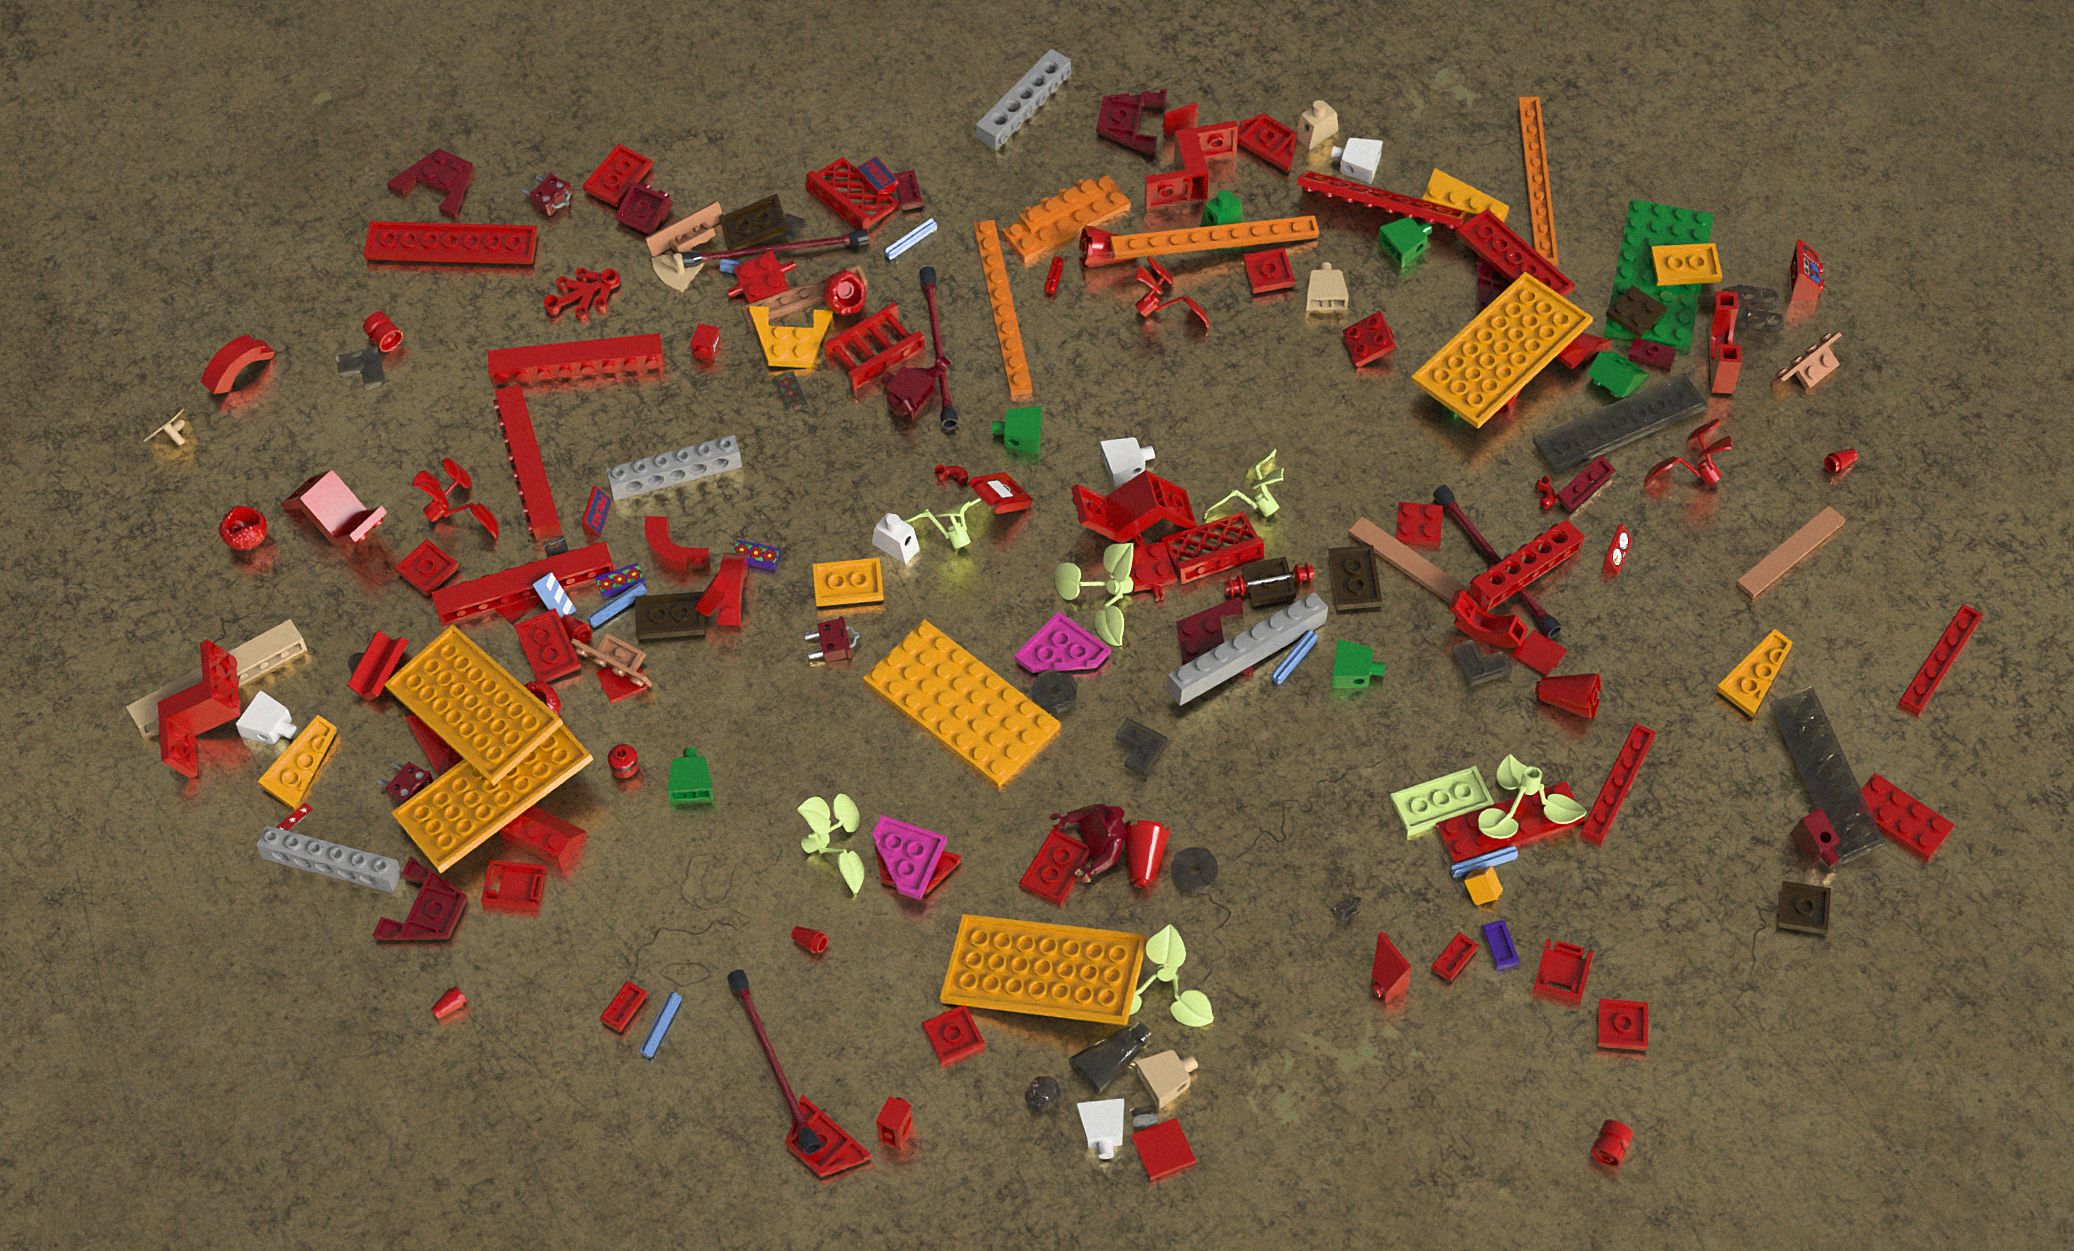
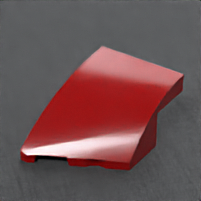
M1581 332L1555 358L1572 370L1581 361L1586 362L1595 353L1598 355L1599 352L1605 350L1612 343V340Z

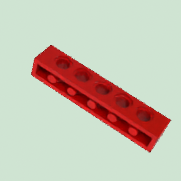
M1567 519L1560 524L1555 523L1546 533L1538 534L1528 545L1525 543L1514 554L1506 555L1499 564H1493L1482 575L1477 574L1470 581L1467 595L1487 612L1578 552L1585 536Z

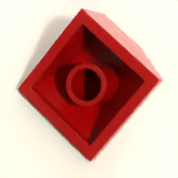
M1383 931L1378 933L1370 988L1377 998L1380 997L1386 1003L1408 989L1412 967Z

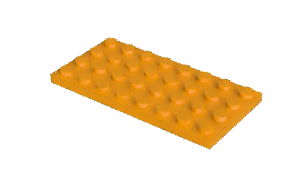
M1525 272L1413 374L1411 382L1478 429L1592 323L1593 317Z
M925 619L863 677V683L998 788L1060 728L1058 720Z
M453 624L384 684L387 690L493 786L563 724L560 717Z
M562 724L494 786L463 759L391 812V814L436 869L442 873L593 761V758Z
M963 914L941 991L940 1001L946 1004L1127 1025L1148 938L1146 934Z

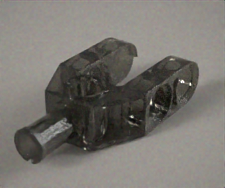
M1743 284L1722 289L1725 292H1738L1739 310L1735 321L1736 326L1768 333H1777L1784 328L1783 317L1778 313L1769 312L1779 306V297L1775 290ZM1701 293L1698 298L1699 306L1711 308L1714 295ZM1748 294L1754 295L1750 299H1744V296ZM1766 298H1774L1771 302H1764ZM1751 317H1759L1756 321H1748ZM1772 320L1779 321L1777 324L1774 325L1768 324Z

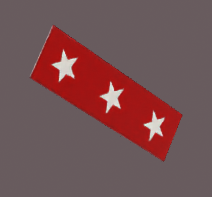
M305 802L275 828L286 831L290 830L310 813L313 808Z

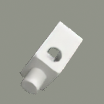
M1349 138L1345 149L1333 146L1331 159L1341 161L1340 172L1342 174L1371 184L1381 156L1383 141Z
M1134 437L1100 442V455L1113 487L1130 481L1145 470V461L1155 458L1153 447L1140 448Z
M887 513L875 526L872 544L905 565L919 550L914 528L902 521L898 515Z
M259 691L236 723L240 736L271 745L276 744L281 736L292 739L297 731V727L290 724L292 719L288 709L263 691Z
M1124 1098L1077 1103V1116L1087 1148H1098L1099 1158L1101 1159L1112 1158L1114 1156L1113 1146L1122 1145Z

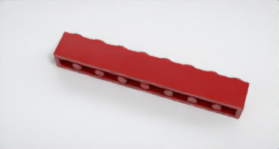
M660 333L487 350L488 372L491 384L664 367Z
M518 384L495 390L497 399L493 400L496 413L501 412L498 421L500 429L506 430V433L502 434L505 447L510 446L511 448L510 451H507L510 464L515 463L516 468H512L515 481H520L521 484L517 486L520 499L524 498L526 502L522 503L524 515L530 517V520L526 521L529 533H534L536 542L560 536L562 531L521 385Z
M604 541L593 543L580 549H572L560 555H552L536 562H528L519 567L507 568L502 572L484 575L471 581H463L454 586L443 587L431 592L442 626L495 610V608L536 596L540 597L532 584L551 572L564 590L595 581V577L614 571V567L606 542Z

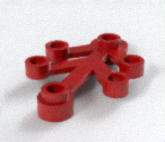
M578 268L575 271L577 281L568 279L565 276L556 279L558 290L565 291L568 288L576 290L560 298L556 295L546 296L543 300L544 309L549 314H556L561 309V306L582 297L579 306L575 308V316L578 320H585L588 317L587 308L594 291L601 289L599 297L594 300L595 309L599 312L605 311L607 309L606 300L610 290L616 288L621 282L620 275L614 269H605L602 273L588 271L585 268ZM588 279L595 281L591 284L585 283Z

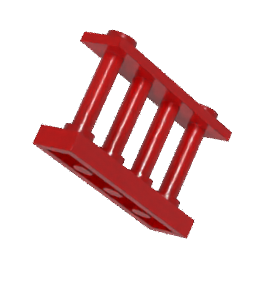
M895 302L883 307L876 314L824 343L825 357L829 359L837 355L850 370L848 372L849 385L854 390L925 349V339L921 331L909 334L897 320L898 310ZM890 324L903 340L892 345L879 329ZM872 334L885 351L874 355L861 339ZM854 344L868 361L861 365H856L844 349Z

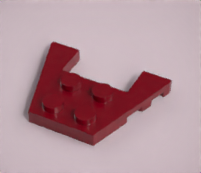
M1159 89V92L1155 93L1142 91L1139 95L1131 96L1129 93L1103 96L1096 133L1148 155L1155 156L1158 136L1137 134L1143 106L1164 109L1167 89Z
M438 148L388 181L387 186L388 189L404 196L415 181H418L445 193L448 196L439 206V210L441 213L456 219L474 166L473 163Z
M1478 257L1476 271L1477 314L1479 315L1511 285L1491 279L1495 269L1484 259Z
M1241 597L1176 621L1182 665H1186L1224 643L1221 621L1243 619L1244 613ZM1252 665L1239 673H1243L1247 677H1253Z
M409 857L401 875L403 879L423 885L405 923L381 917L373 937L375 940L449 939L468 900L467 895L445 879L442 880L435 875L428 867L422 866L415 858Z

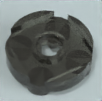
M1055 669L1044 671L1035 678L1031 689L1032 700L1050 715L1062 713L1076 704L1077 684L1068 673L1065 675ZM1054 688L1055 690H1060L1057 695H1051L1050 689Z
M1191 847L1175 853L1171 863V878L1177 887L1179 885L1185 889V892L1192 894L1202 893L1211 888V885L1218 876V864L1209 849ZM1192 866L1200 868V870H1198V874H1193V872L1188 871V869H1190Z

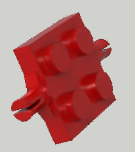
M771 250L734 267L738 277V285L727 289L730 298L743 293L749 304L789 290L785 273L796 269L795 263L792 260L781 265Z
M1138 534V537L1136 535L1132 538L1136 546L1133 548V559L1129 574L1133 581V592L1152 590L1155 600L1159 601L1160 598V601H1162L1165 596L1161 588L1165 585L1176 583V573L1164 542L1145 545L1142 535Z

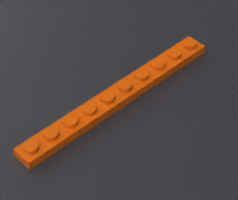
M1519 97L1518 108L1534 250L1553 266H1557L1558 254L1540 97Z
M1314 215L1113 236L1110 238L1113 258L1124 259L1318 238L1319 230Z
M995 221L975 222V236L1011 397L1032 393V385Z

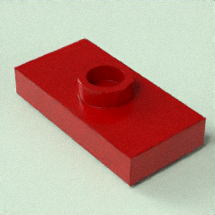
M1458 932L1433 962L1431 970L1451 982L1476 952L1479 945L1461 932Z
M627 980L599 1017L600 1021L621 1032L647 997V991Z

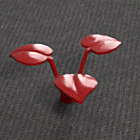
M1148 256L1149 264L1160 274V279L1156 282L1143 266L1137 268L1135 280L1142 281L1151 287L1150 291L1135 304L1137 310L1147 317L1154 309L1158 312L1162 308L1179 301H1184L1203 319L1206 329H1208L1209 321L1205 311L1191 297L1181 296L1164 304H1158L1160 299L1154 292L1156 291L1162 295L1161 283L1165 279L1172 284L1173 278L1158 261Z
M1714 419L1696 428L1687 437L1688 440L1698 437L1703 451L1697 456L1698 458L1703 456L1706 458L1697 465L1698 470L1681 457L1676 458V456H1673L1654 465L1646 474L1645 483L1647 484L1651 477L1672 467L1675 463H1682L1696 477L1701 475L1706 485L1718 481L1722 475L1711 460L1710 454L1732 449L1731 436L1724 437L1706 448L1703 435L1714 429L1720 422V419Z
M445 457L442 460L444 470L454 479V482L445 492L441 488L440 482L430 472L422 470L415 476L412 486L422 489L434 498L423 508V512L429 520L435 522L442 515L447 518L450 514L470 508L472 514L490 531L494 538L498 537L497 519L483 504L477 503L475 505L474 503H469L448 511L450 503L446 496L458 483L464 488H468L471 485V478L467 471L456 464L451 458Z

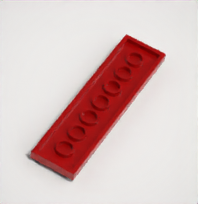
M1310 170L1302 173L1297 180V185L1302 186V189L1305 191L1313 192L1318 190L1322 191V195L1334 197V195L1341 196L1342 200L1347 202H1354L1356 200L1363 202L1362 205L1367 207H1375V205L1383 207V210L1386 212H1403V216L1409 218L1422 217L1424 218L1423 221L1428 223L1441 222L1447 228L1456 229V227H1460L1468 215V211Z
M369 221L363 255L367 260L533 264L538 229L537 225Z

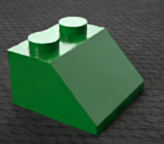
M1615 351L1599 352L1587 375L1592 378L1591 381L1600 387L1604 385L1610 389V394L1621 398L1629 397L1648 377L1649 373Z

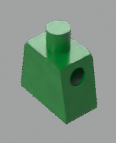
M1219 191L1217 197L1205 204L1200 227L1243 222L1244 215L1241 202L1230 191Z
M1407 217L1381 226L1379 228L1378 241L1394 260L1403 267L1426 249L1427 235L1432 233V228L1428 222L1417 225L1412 218Z
M1042 407L1006 410L1005 422L992 421V434L1004 435V446L1007 448L1039 453Z
M1338 639L1331 688H1366L1369 686L1370 675L1384 677L1385 663L1372 661V648Z
M694 747L685 748L683 750V757L672 760L667 787L670 802L714 799L706 757L697 756V749Z

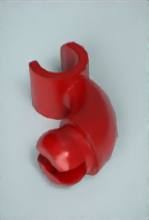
M937 465L934 468V473L937 475L939 482L946 481L948 474L957 478L959 483H966L969 479L967 471L960 466L945 467L944 465Z
M1543 476L1541 481L1538 479L1535 483L1537 491L1545 492V496L1539 501L1540 506L1544 509L1552 507L1556 500V494L1550 485L1551 479L1548 476Z

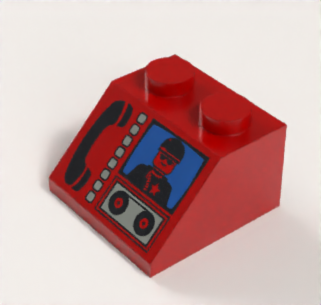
M1797 240L1790 263L1791 300L1817 301L1819 293H1823L1824 280H1820V276L1823 274V263H1820L1819 254L1802 240Z

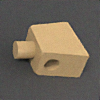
M1315 101L1313 106L1300 116L1297 140L1305 148L1311 150L1338 132L1336 111L1325 101Z
M1328 262L1319 264V270L1311 271L1306 310H1347L1348 292L1342 271L1332 270V266Z
M1168 1050L1136 1062V1073L1159 1109L1163 1108L1190 1086V1075L1188 1072L1198 1068L1197 1062L1192 1055L1180 1060L1174 1050Z

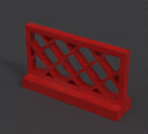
M843 157L818 172L811 170L806 173L805 189L855 230L867 228L868 231L871 224L899 208L900 203L888 193L879 195L877 193L876 195L864 194V190L873 189L857 173L856 167ZM843 166L848 172L836 171V169ZM822 177H833V181H826ZM835 177L848 178L847 182L835 181ZM850 178L859 179L862 183H851ZM835 187L847 188V193L839 192ZM849 189H862V194L849 193ZM849 199L861 200V204H854ZM864 200L876 201V205H865ZM879 201L890 204L889 206H878ZM864 211H876V214L870 217Z
M1244 511L1161 538V542H1164L1169 558L1178 572V579L1181 584L1265 557L1264 541L1261 536L1258 537ZM1240 520L1243 522L1242 528L1231 526L1234 522ZM1215 528L1223 529L1221 535L1211 533V530ZM1228 531L1238 534L1235 539L1225 536ZM1194 535L1203 536L1200 542L1190 539ZM1242 535L1252 538L1250 540L1240 541ZM1206 539H1214L1217 542L1215 546L1205 544ZM1173 542L1182 543L1179 549L1169 545ZM1222 542L1231 544V546L1219 548ZM1186 545L1197 547L1194 553L1184 550ZM1201 549L1211 551L1210 553L1199 555ZM1180 556L1190 558L1180 563L1178 561Z

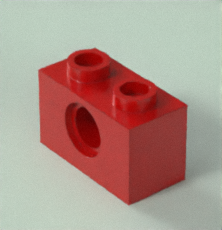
M888 1097L876 1119L878 1141L901 1150L914 1126L912 1106L908 1101L900 1097Z

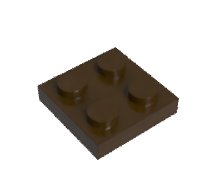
M1632 285L1606 311L1605 316L1641 339L1666 313L1667 307Z
M1783 881L1781 885L1778 927L1827 934L1831 888Z

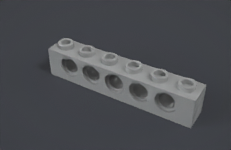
M1050 49L976 124V138L995 150L1001 144H1004L1008 137L1020 128L1021 123L1026 118H1030L1034 110L1039 105L1041 106L1051 93L1057 90L1060 83L1069 78L1071 74V60Z
M735 435L606 468L614 501L737 469L742 467V462Z
M267 825L257 843L262 859L390 893L394 892L402 874L398 861L395 859Z

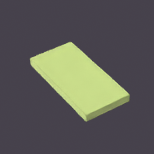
M1476 765L1389 795V799L1407 837L1434 828L1437 822L1494 804Z

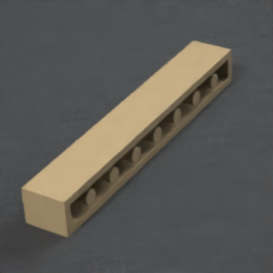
M291 619L277 624L265 633L258 634L252 640L236 646L228 653L236 657L238 663L237 678L239 686L306 651L307 648L301 634ZM202 666L195 668L192 672L182 677L176 678L173 682L162 688L155 689L151 694L137 699L126 706L131 719L143 738L159 730L157 702L203 682Z

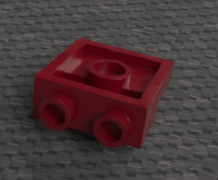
M633 182L614 219L642 233L651 235L655 232L660 221H665L674 202L670 199V195L662 190L656 192L652 190L653 188L644 182H641V184Z

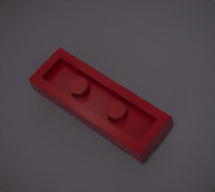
M1600 455L1563 488L1555 498L1571 513L1616 470Z

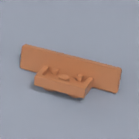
M714 201L646 237L645 242L650 255L655 257L670 248L681 254L683 251H690L692 247L698 244L708 242L711 237L716 235L711 226L719 223V217L723 216L719 203Z
M1828 332L1820 337L1819 344L1809 346L1804 350L1805 355L1802 357L1800 355L1790 361V367H1784L1776 372V378L1771 381V384L1782 383L1795 373L1805 389L1811 388L1840 365L1828 346L1842 336L1841 333L1831 334V332Z
M606 633L596 650L574 638L572 639L571 643L576 647L574 651L585 658L589 655L594 658L593 661L598 665L612 667L611 671L620 677L624 675L631 677L630 681L639 687H642L643 684L649 688L651 687L652 683L649 679L636 672L646 657L644 652Z

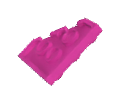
M1058 611L1014 655V661L1031 673L1097 668L1111 653V648Z
M881 815L872 833L876 847L898 893L921 900L947 843V836Z

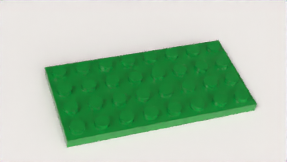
M1630 199L1609 308L1632 285L1667 307L1666 313L1641 338L1642 340L1676 348L1677 350L1690 351L1702 283L1657 286L1650 251L1652 246L1709 243L1714 217L1713 213ZM1607 317L1604 336L1634 341V338H1638Z

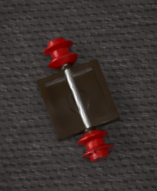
M1286 556L1242 564L1244 580L1239 574L1236 580H1231L1228 576L1227 581L1224 582L1225 594L1230 595L1231 599H1233L1235 593H1239L1243 597L1245 589L1248 590L1252 607L1295 599L1297 593L1293 581L1301 586L1304 580L1311 584V579L1315 578L1312 565L1309 566L1305 562L1304 567H1299L1298 564H1295L1293 571L1290 572Z

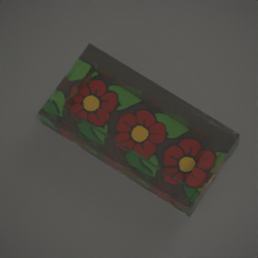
M794 371L773 377V382L787 414L808 408L807 401Z

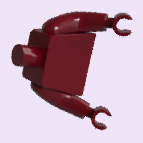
M943 355L936 360L934 366L929 368L902 367L896 375L886 371L882 375L880 382L886 385V402L893 413L898 417L907 415L913 418L936 391L935 380L942 373L947 372V366L951 362Z
M1092 804L1067 812V815L1063 817L1058 813H1054L1049 817L1051 820L1060 818L1058 824L1052 825V827L1058 830L1063 829L1067 822L1070 824L1079 823L1078 827L1095 860L1088 869L1085 866H1078L1075 869L1074 873L1077 876H1081L1079 877L1081 882L1088 883L1093 873L1097 875L1117 862L1127 835V829L1122 820L1125 813L1121 807Z

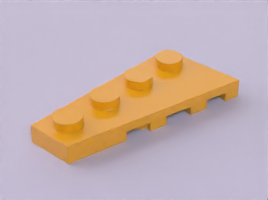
M1436 168L1422 200L1468 211V218H1474L1488 209L1503 223L1509 210L1508 205Z
M1774 629L1717 686L1716 690L1753 718L1790 651L1793 642Z
M317 715L258 780V785L295 811L337 732L336 727L320 715Z

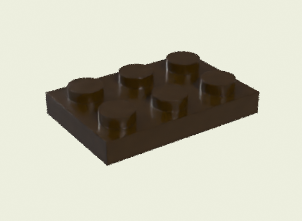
M777 194L719 217L726 244L730 251L745 249L789 231L782 204Z
M1374 546L1329 548L1328 556L1337 610L1382 607Z
M703 591L636 596L637 640L705 634L704 614L695 609V605Z

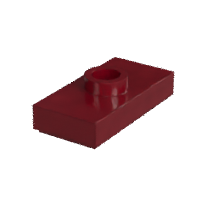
M915 171L894 173L898 179L896 188L902 210L922 207L923 201Z
M1634 338L1628 359L1671 370L1677 349Z

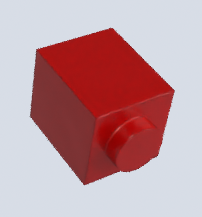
M698 323L690 342L692 356L699 359H714L721 341L719 327Z

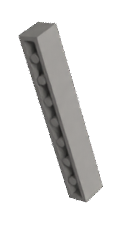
M1313 592L1168 674L1167 692L1180 706L1299 639L1307 631H1313L1325 624L1328 606Z

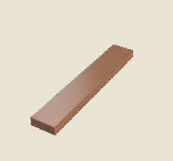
M860 265L847 269V271H851L861 278L864 286L868 285ZM829 276L742 306L741 312L748 326H754L752 317L750 318L749 306L769 307L768 320L824 301L823 287Z
M1826 507L1738 579L1736 585L1752 599L1755 598L1840 528L1846 519L1832 507Z
M1363 516L1349 530V536L1364 546L1373 545L1374 553L1449 604L1456 590L1463 589L1468 594V587Z

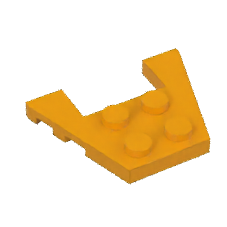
M749 306L750 318L752 317L754 329L759 336L760 345L768 366L812 368L823 337L832 320L833 311L814 309L813 328L782 327L768 325L769 307Z

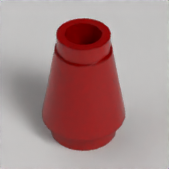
M1853 448L1829 453L1824 459V466L1828 472L1838 474L1856 461L1858 454Z
M570 614L563 616L561 619L562 624L571 639L574 638L583 644L590 640L592 631L588 624Z
M795 926L791 933V939L812 953H822L828 943V936L820 930Z
M457 986L452 989L449 987L430 1009L438 1019H441L464 1007L463 1004L468 1000Z

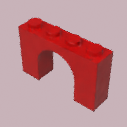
M1715 291L1708 319L1711 393H1734L1742 363L1741 345H1733L1734 325L1739 310L1738 292Z

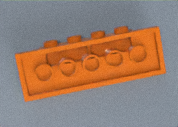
M1108 175L1095 182L1091 179L1086 181L1081 179L1075 183L1073 188L1069 190L1061 189L1055 197L1042 199L1038 206L1023 209L1020 214V220L1003 228L1002 235L1021 259L1027 262L1081 234L1082 228H1085V225L1094 227L1131 208V202Z

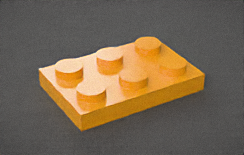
M1715 243L1651 247L1650 252L1657 286L1718 283L1722 280Z
M880 558L813 564L816 607L884 600Z

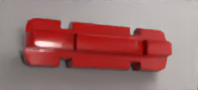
M1054 256L1052 258V265H1050L1046 278L1047 281H1045L1044 285L1046 293L1053 294L1056 291V285L1058 284L1064 264L1062 257Z

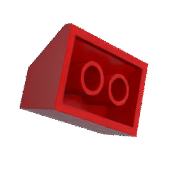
M534 805L499 830L503 842L560 870H563L587 835V831Z

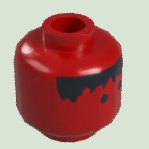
M618 744L609 751L607 758L613 775L619 778H629L637 772L639 759L636 750L632 746Z

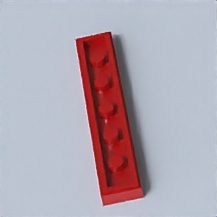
M1962 604L1898 702L1899 706L1919 716L1982 619V613Z
M1634 723L1579 836L1597 844H1602L1656 735L1655 731Z

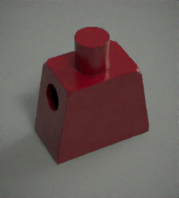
M1822 808L1801 818L1790 832V835L1810 861L1815 862L1822 858L1828 868L1840 862L1841 860L1834 851L1840 843V839Z

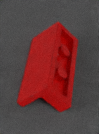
M381 631L375 632L350 677L347 687L367 701L378 697L408 641L402 636L392 640Z

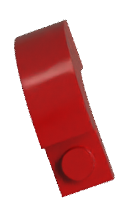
M249 335L240 336L230 341L215 354L207 365L200 382L214 394L230 392L236 376L246 365L258 360L272 359L275 351L263 340H254Z
M645 517L644 529L647 546L651 556L660 566L679 574H687L688 567L697 569L703 567L710 568L711 557L709 548L678 546L669 539L670 526L668 517Z
M726 552L722 557L719 570L724 572L726 594L718 604L717 624L741 625L742 590L744 579L748 574V553Z
M1463 589L1455 591L1448 606V609L1456 617L1453 623L1470 637L1492 646L1505 648L1521 647L1528 628L1517 615L1498 616L1485 612L1473 602Z

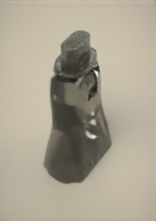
M1138 1021L1135 1025L1130 1024L1127 1028L1116 1031L1104 1040L1070 1057L1068 1060L1069 1065L1081 1080L1085 1079L1086 1085L1096 1095H1100L1116 1076L1139 1054L1141 1048L1146 1044V1039L1152 1035V1032L1142 1021Z

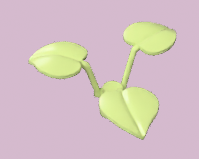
M1274 448L1259 456L1246 468L1247 472L1254 469L1259 479L1251 487L1252 491L1258 487L1262 490L1254 497L1255 502L1238 490L1233 491V489H1230L1215 497L1207 505L1203 513L1204 519L1209 511L1232 496H1239L1252 505L1254 509L1258 507L1265 517L1275 512L1279 505L1270 492H1268L1265 484L1283 481L1284 468L1279 467L1263 478L1259 468L1261 464L1275 456L1276 449Z
M980 496L972 497L952 506L950 509L939 512L935 517L928 509L913 512L901 520L908 523L919 517H929L944 533L946 539L950 538L954 549H957L971 542L966 532L964 511L982 499ZM950 516L953 525L948 527L949 532L935 518ZM954 516H960L961 524L956 522Z
M1133 543L1113 544L1105 550L1103 562L1105 569L1111 572L1109 581L1081 582V571L1073 563H1062L1054 571L1056 589L1060 596L1066 600H1072L1078 596L1079 586H1106L1108 592L1115 595V597L1104 604V610L1096 612L1095 628L1104 641L1116 646L1122 645L1124 618L1121 610L1116 606L1110 605L1116 600L1123 598L1122 594L1130 593L1133 589V581L1129 576L1133 559Z
M1509 754L1500 764L1496 779L1503 788L1508 790L1518 788L1520 791L1509 814L1506 815L1505 812L1499 809H1486L1480 814L1478 825L1482 833L1493 838L1502 839L1514 835L1518 829V823L1511 819L1523 793L1533 795L1537 791L1540 793L1542 804L1546 805L1543 810L1545 816L1555 823L1567 824L1585 816L1587 810L1574 800L1560 794H1551L1546 800L1543 790L1544 784L1540 783L1542 777L1541 770L1533 766L1527 767Z
M845 794L836 795L832 802V808L839 821L830 827V810L826 802L820 797H812L805 800L796 810L804 816L814 832L802 836L801 844L803 849L807 853L817 850L821 854L824 852L840 853L837 857L839 869L854 894L857 893L865 875L860 857L854 851L847 853L845 849L826 848L830 842L828 833L843 825L845 830L850 833L858 828L860 816L856 805L849 796Z
M1168 924L1161 931L1154 934L1146 944L1148 957L1159 965L1150 978L1139 989L1135 990L1129 1015L1136 1013L1142 1004L1138 994L1142 993L1158 977L1162 981H1173L1174 996L1177 1000L1172 1003L1171 1012L1179 1022L1188 1026L1207 1025L1214 1020L1208 998L1202 992L1192 989L1184 991L1181 996L1179 995L1176 972L1186 958V950L1176 929L1171 924Z

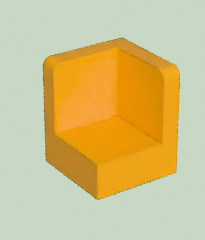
M1492 865L1471 871L1464 880L1475 905L1497 900L1503 891Z

